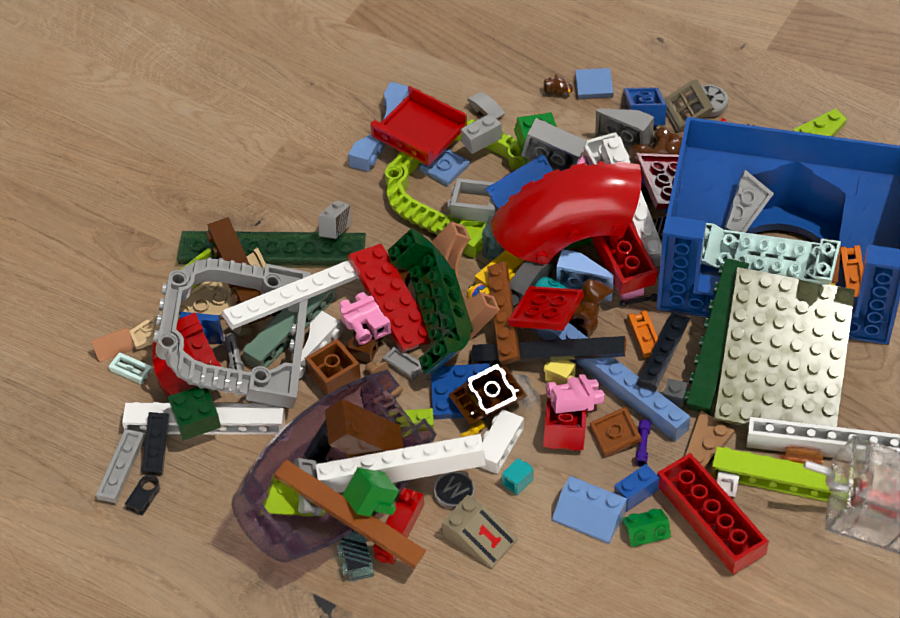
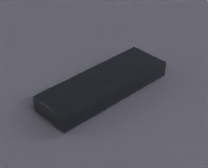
M148 413L142 464L143 473L163 474L169 413Z

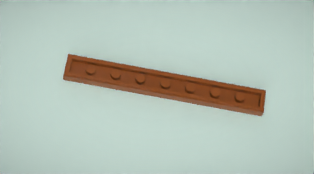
M286 459L274 473L275 479L413 569H415L426 554L427 550L375 516L356 514L344 496Z

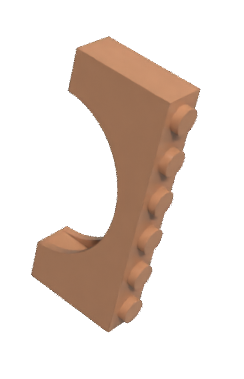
M451 221L431 243L441 252L451 268L455 270L458 279L459 261L465 246L470 241V237L465 226ZM479 292L469 299L463 295L473 327L470 339L500 311L495 297Z

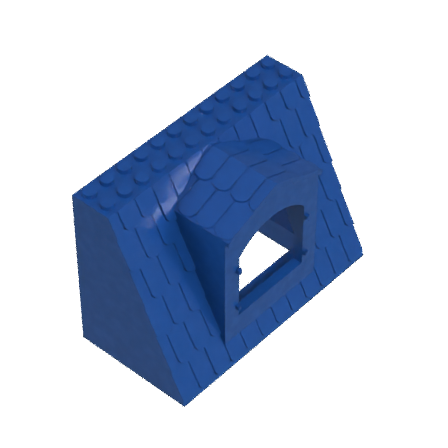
M687 117L663 231L656 310L675 311L677 313L710 318L711 311H708L711 299L715 300L716 293H713L716 281L719 282L721 276L718 275V268L702 264L706 223H712L723 230H727L724 228L742 171L746 170L774 194L745 233L754 234L767 230H785L804 235L816 243H821V239L841 241V247L846 246V248L860 245L863 270L857 297H854L848 339L889 345L900 301V146ZM840 256L837 286L845 287ZM848 256V260L855 259V256Z

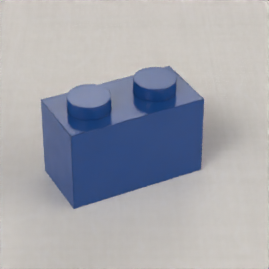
M645 464L614 485V493L627 498L626 512L658 491L660 477Z

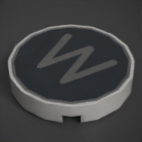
M462 472L445 473L438 478L434 486L436 501L440 506L451 510L456 508L467 495L474 498L475 494L473 481Z

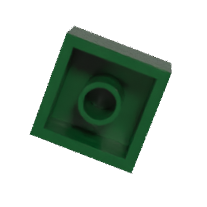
M197 386L168 396L171 411L183 441L221 428L219 416L208 388L201 389Z

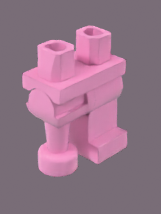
M362 292L357 294L355 297L356 302L353 304L349 300H343L339 303L342 322L346 325L347 329H353L357 333L355 338L358 344L364 345L372 339V335L376 340L391 333L390 321L387 316L383 315L372 295L368 297ZM366 324L369 330L363 329L362 325ZM384 327L383 331L377 332L378 329Z
M585 374L579 375V378L570 377L567 384L556 385L555 382L546 383V394L548 398H551V406L555 413L586 409L592 411L594 410V404L604 403L603 390H598V381L596 379L588 380Z

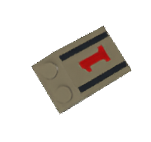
M469 495L442 522V535L491 569L517 541V537L493 513Z

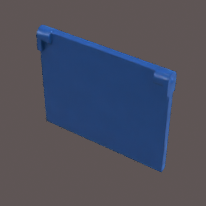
M541 155L485 189L499 209L501 205L504 206L509 201L508 198L512 194L516 195L519 193L521 187L531 181L536 182L542 179L543 175L552 172L553 169L546 157Z

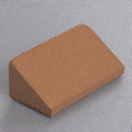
M128 327L91 341L99 362L115 357L119 352L125 353L135 348Z

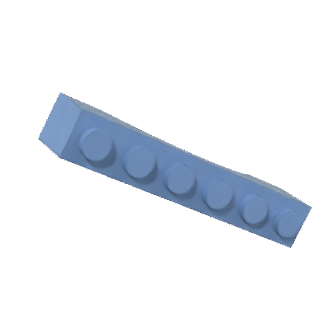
M394 82L389 83L384 92L386 108L384 119L408 96L409 86ZM371 134L356 141L348 153L349 166L369 172L372 166L376 165L377 157L383 152L385 143L372 137Z

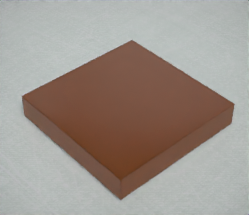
M626 406L590 422V426L605 457H609L642 441Z

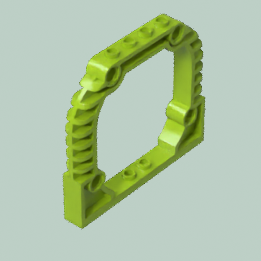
M471 119L470 121H467V125L477 120ZM503 131L502 139L485 147L507 158L509 167L514 170L526 165L523 156H521L522 152L517 139H514L511 135L504 134ZM462 134L454 141H462ZM400 152L397 158L390 162L385 170L387 197L394 212L404 220H409L410 223L416 224L437 236L451 221L465 226L470 241L462 253L474 259L485 247L483 243L487 244V242L483 241V239L488 240L484 238V235L489 236L485 234V231L490 232V240L494 236L491 230V223L451 218V214L448 216L409 196L405 192L409 187V175L421 162Z

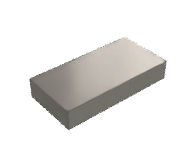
M396 346L382 358L383 362L386 361L389 367L412 381L422 372L420 361L405 352L401 353Z

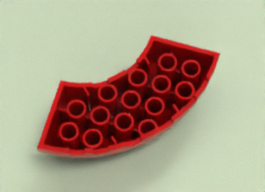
M599 161L594 165L581 163L572 165L571 169L563 171L558 169L543 175L542 179L536 182L531 181L521 187L519 193L516 195L512 194L508 198L509 201L504 206L501 205L490 221L492 233L497 242L512 255L526 261L548 265L550 260L560 250L576 241L595 236L623 237L635 215L640 198V165L627 162L604 164V161Z

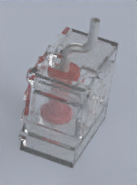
M853 435L832 458L831 468L805 460L803 468L826 475L825 483L829 487V491L833 492L828 497L825 522L826 531L900 554L899 450ZM872 475L871 486L867 487L868 477Z

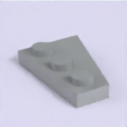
M746 170L742 171L724 228L730 231L745 233L774 194Z

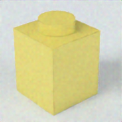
M569 360L547 361L544 367V372H546L545 380L555 382L556 385L567 384L569 378L575 376L576 363Z

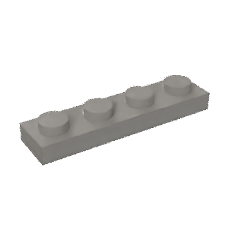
M128 429L124 430L97 491L96 497L98 500L117 503L145 439L144 433Z

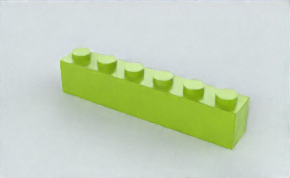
M728 447L716 448L711 476L715 479L718 478L719 472L739 475V484L834 503L837 492L826 485V475L803 468L804 464L791 460L772 458L767 455L752 454L747 451L732 450ZM833 470L835 473L834 481L838 483L840 471Z

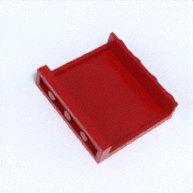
M409 86L408 96L381 123L374 120L370 124L371 136L429 166L461 134V128L467 126V114L435 99L433 96L421 92L419 89Z

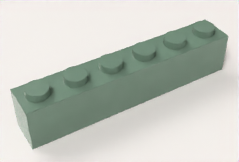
M335 288L308 299L305 329L321 311H324L336 299ZM287 308L282 309L281 313L276 318H273L264 330H261L251 343L244 347L243 355L247 364L254 368L257 366L268 368L289 347L290 339H293L294 336L290 335L292 323L295 324L296 312L288 311Z

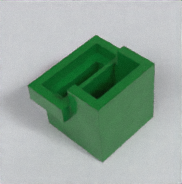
M357 467L343 496L356 514L371 516L375 510L378 513L393 515L396 510L393 501L399 491L385 472Z

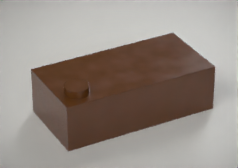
M345 399L339 400L325 410L329 445L355 457L404 448L401 426Z

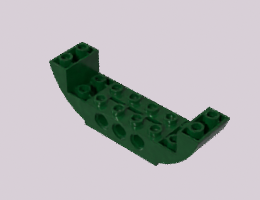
M411 228L387 251L391 264L409 270L431 344V348L419 357L423 375L438 371L468 344L473 327L455 270L451 268L445 257L427 238Z

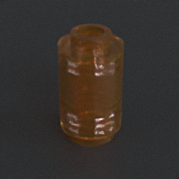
M791 446V448L786 447L785 460L801 464L808 460L822 465L823 455L820 454V450Z

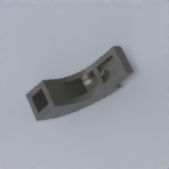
M525 261L510 282L514 310L529 286H535L542 277L550 278L556 264L549 262L548 265L530 261Z

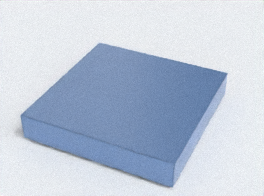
M610 68L575 70L578 99L613 97Z
M446 148L429 166L422 163L419 166V170L448 187L470 166V161Z

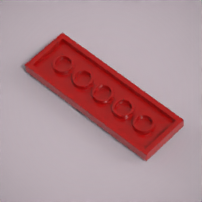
M382 243L349 254L348 260L369 296L372 295L383 315L389 319L391 326L390 334L400 352L404 353L430 343L421 311L396 267L391 264L390 257Z

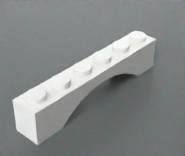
M323 311L310 323L309 337L302 350L299 379L302 378L307 370L305 357L338 339L342 333L340 321Z

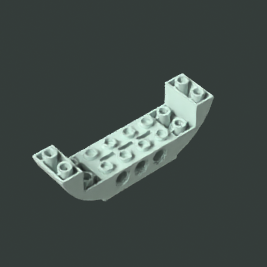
M706 223L702 264L719 269L720 264H724L725 259L729 258L749 263L750 270L827 285L832 283L841 241L821 239V243L723 230L715 224Z

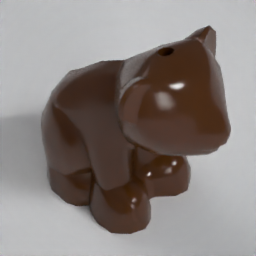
M664 127L658 128L655 134L656 140L654 141L653 149L645 144H636L629 148L631 163L636 164L634 159L636 153L679 155L682 137L675 133L671 134Z
M588 279L581 284L580 290H583L584 297L568 322L586 337L597 328L599 303L613 292L611 287H607L603 282L595 279Z

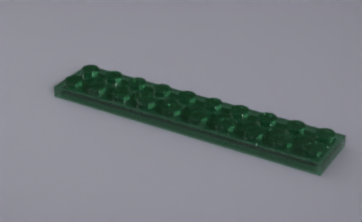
M182 231L177 257L178 264H188L208 248L212 250V259H219L213 253V243L208 242L206 236L208 231ZM235 231L246 257L253 253L254 249L258 248L265 263L271 265L335 266L348 261L349 254L363 250L366 247V233H342L337 238L319 236V232Z

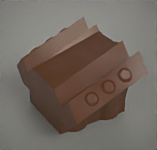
M498 364L468 378L463 385L448 394L469 425L476 424L480 420L488 418L527 397V394L507 367H499Z

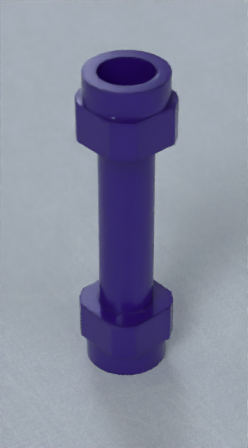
M648 420L639 421L638 432L642 441L639 442L635 464L640 467L648 462V453L646 452L647 440L651 430V422Z

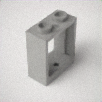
M457 178L456 185H453L451 190L452 199L448 200V210L451 211V218L488 222L489 220L490 222L498 210L491 198L489 199L488 206L459 203L458 201L460 193L489 196L485 188L495 182Z

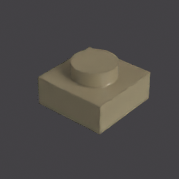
M247 323L231 331L238 336L251 335L254 328Z

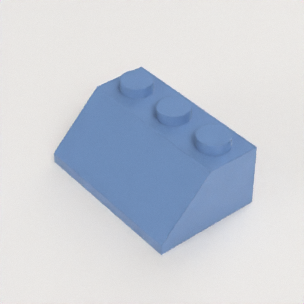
M570 476L561 491L552 521L610 544L626 513L627 498Z

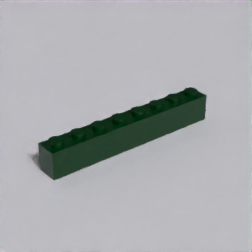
M726 258L725 263L720 264L718 275L721 278L719 282L716 281L713 290V293H716L715 300L711 299L708 311H711L710 318L706 317L704 329L707 330L705 336L701 335L699 347H702L700 354L696 353L694 365L697 367L695 372H691L689 383L692 384L690 391L686 390L684 402H687V409L697 412L702 410L709 415L711 413L720 379L737 267L749 269V263Z

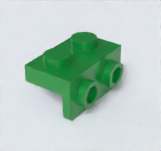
M650 509L648 512L633 513L628 517L622 518L623 527L629 534V541L632 547L671 537L669 519L662 509Z

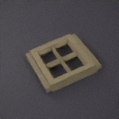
M697 79L690 81L664 98L666 112L678 133L684 131L686 120L683 121L679 115L685 109H688L692 118L700 119L709 115L714 110L713 105ZM692 90L696 98L687 102L684 95ZM681 97L685 105L676 110L672 102ZM699 101L703 109L694 114L690 106Z

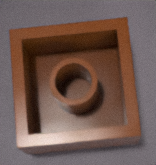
M338 339L305 357L308 374L328 397L361 378L360 364Z

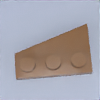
M701 410L686 455L692 453L706 469L715 457L716 448H723L733 437L735 430L720 421L713 420L712 416Z

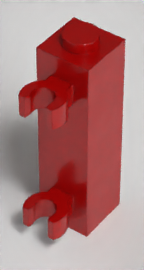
M403 488L395 505L396 510L393 515L389 516L386 524L408 538L424 507V495ZM375 544L373 546L374 558L382 563L394 565L397 558Z

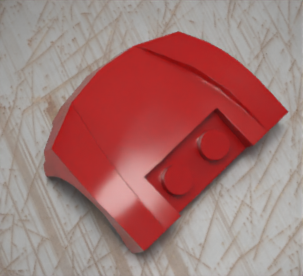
M194 312L179 319L176 330L184 338V352L196 361L222 367L207 341L196 313ZM153 342L152 366L157 383L168 398L170 395L197 387L193 384H187L185 380L179 379L171 367H168L166 360L160 359L156 355L157 342Z

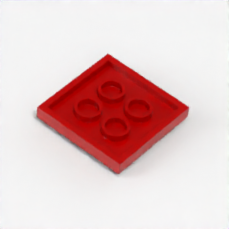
M529 286L509 317V326L564 331L582 301L584 292L579 289Z

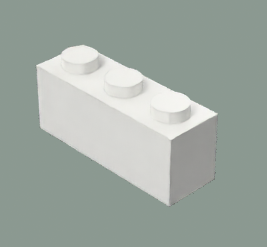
M503 409L498 416L494 417L491 429L487 430L483 436L482 443L486 466H481L480 468L498 475L524 430L523 417Z

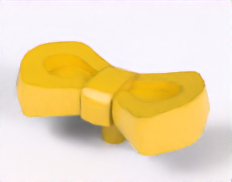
M480 420L476 424L470 425V429L461 433L460 437L478 435L479 431L485 427L484 422Z

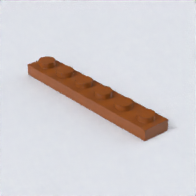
M503 261L487 266L490 292L495 297L500 309L494 316L499 361L502 365L521 360L517 329L516 327L509 326L508 323L514 307L508 265Z

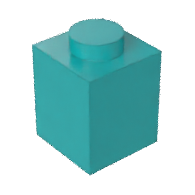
M519 458L502 472V485L517 496L533 481L532 466Z

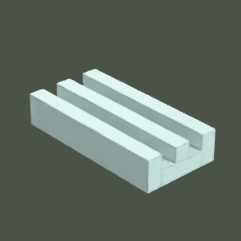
M120 352L109 365L110 371L141 385L144 383V379L149 377L148 373L151 374L153 371L152 366Z

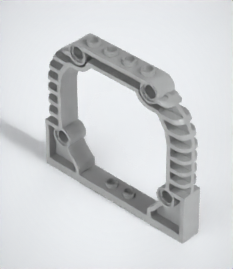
M212 257L200 261L196 260L187 267L185 266L182 271H172L169 274L168 282L163 283L161 292L165 297L160 299L158 310H162V314L157 316L156 326H159V330H155L153 342H157L156 355L160 359L166 360L168 367H171L179 379L185 380L189 385L193 384L201 389L208 388L212 391L219 390L223 393L230 392L234 393V395H246V400L293 409L298 391L308 299L286 307L288 311L296 312L295 324L292 323L290 335L294 336L293 339H290L288 349L292 351L290 363L284 362L271 370L263 366H257L252 369V372L196 361L184 352V338L176 330L180 303L190 296L193 285L206 281L222 282L257 289L263 295L311 275V272L265 264V268H261L258 265L251 266L246 265L244 262L241 264L236 263L234 260L225 261L223 258L212 259Z

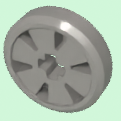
M701 85L714 107L712 113L705 117L721 115L728 106L727 93L715 85ZM693 91L689 95V102L696 98ZM699 101L690 106L694 113L703 109Z

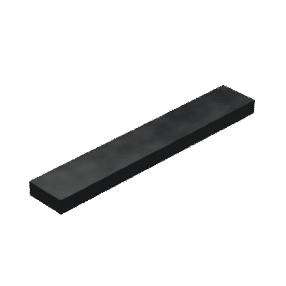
M672 311L640 375L637 386L656 393L689 324L690 317Z

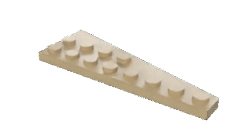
M254 249V252L247 256L249 264L265 268L266 263L259 249ZM206 281L191 291L190 296L186 300L181 301L178 320L180 319L181 311L219 315L220 318H223V310L237 305L232 295L234 293L233 288L229 289L227 283ZM158 315L150 320H145L129 331L136 350L152 345L155 330H159V326H156Z

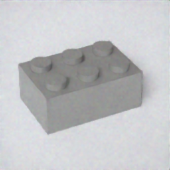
M536 118L527 134L521 156L533 161L537 157L544 155L554 171L558 169L563 171L571 169L572 165L580 163L587 141Z

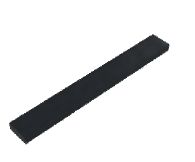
M626 337L518 342L521 360L512 363L625 357ZM497 343L473 345L471 363L500 364Z

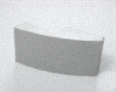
M479 92L467 99L477 114L482 112L486 116L492 113L497 120L505 115L504 110L483 92Z

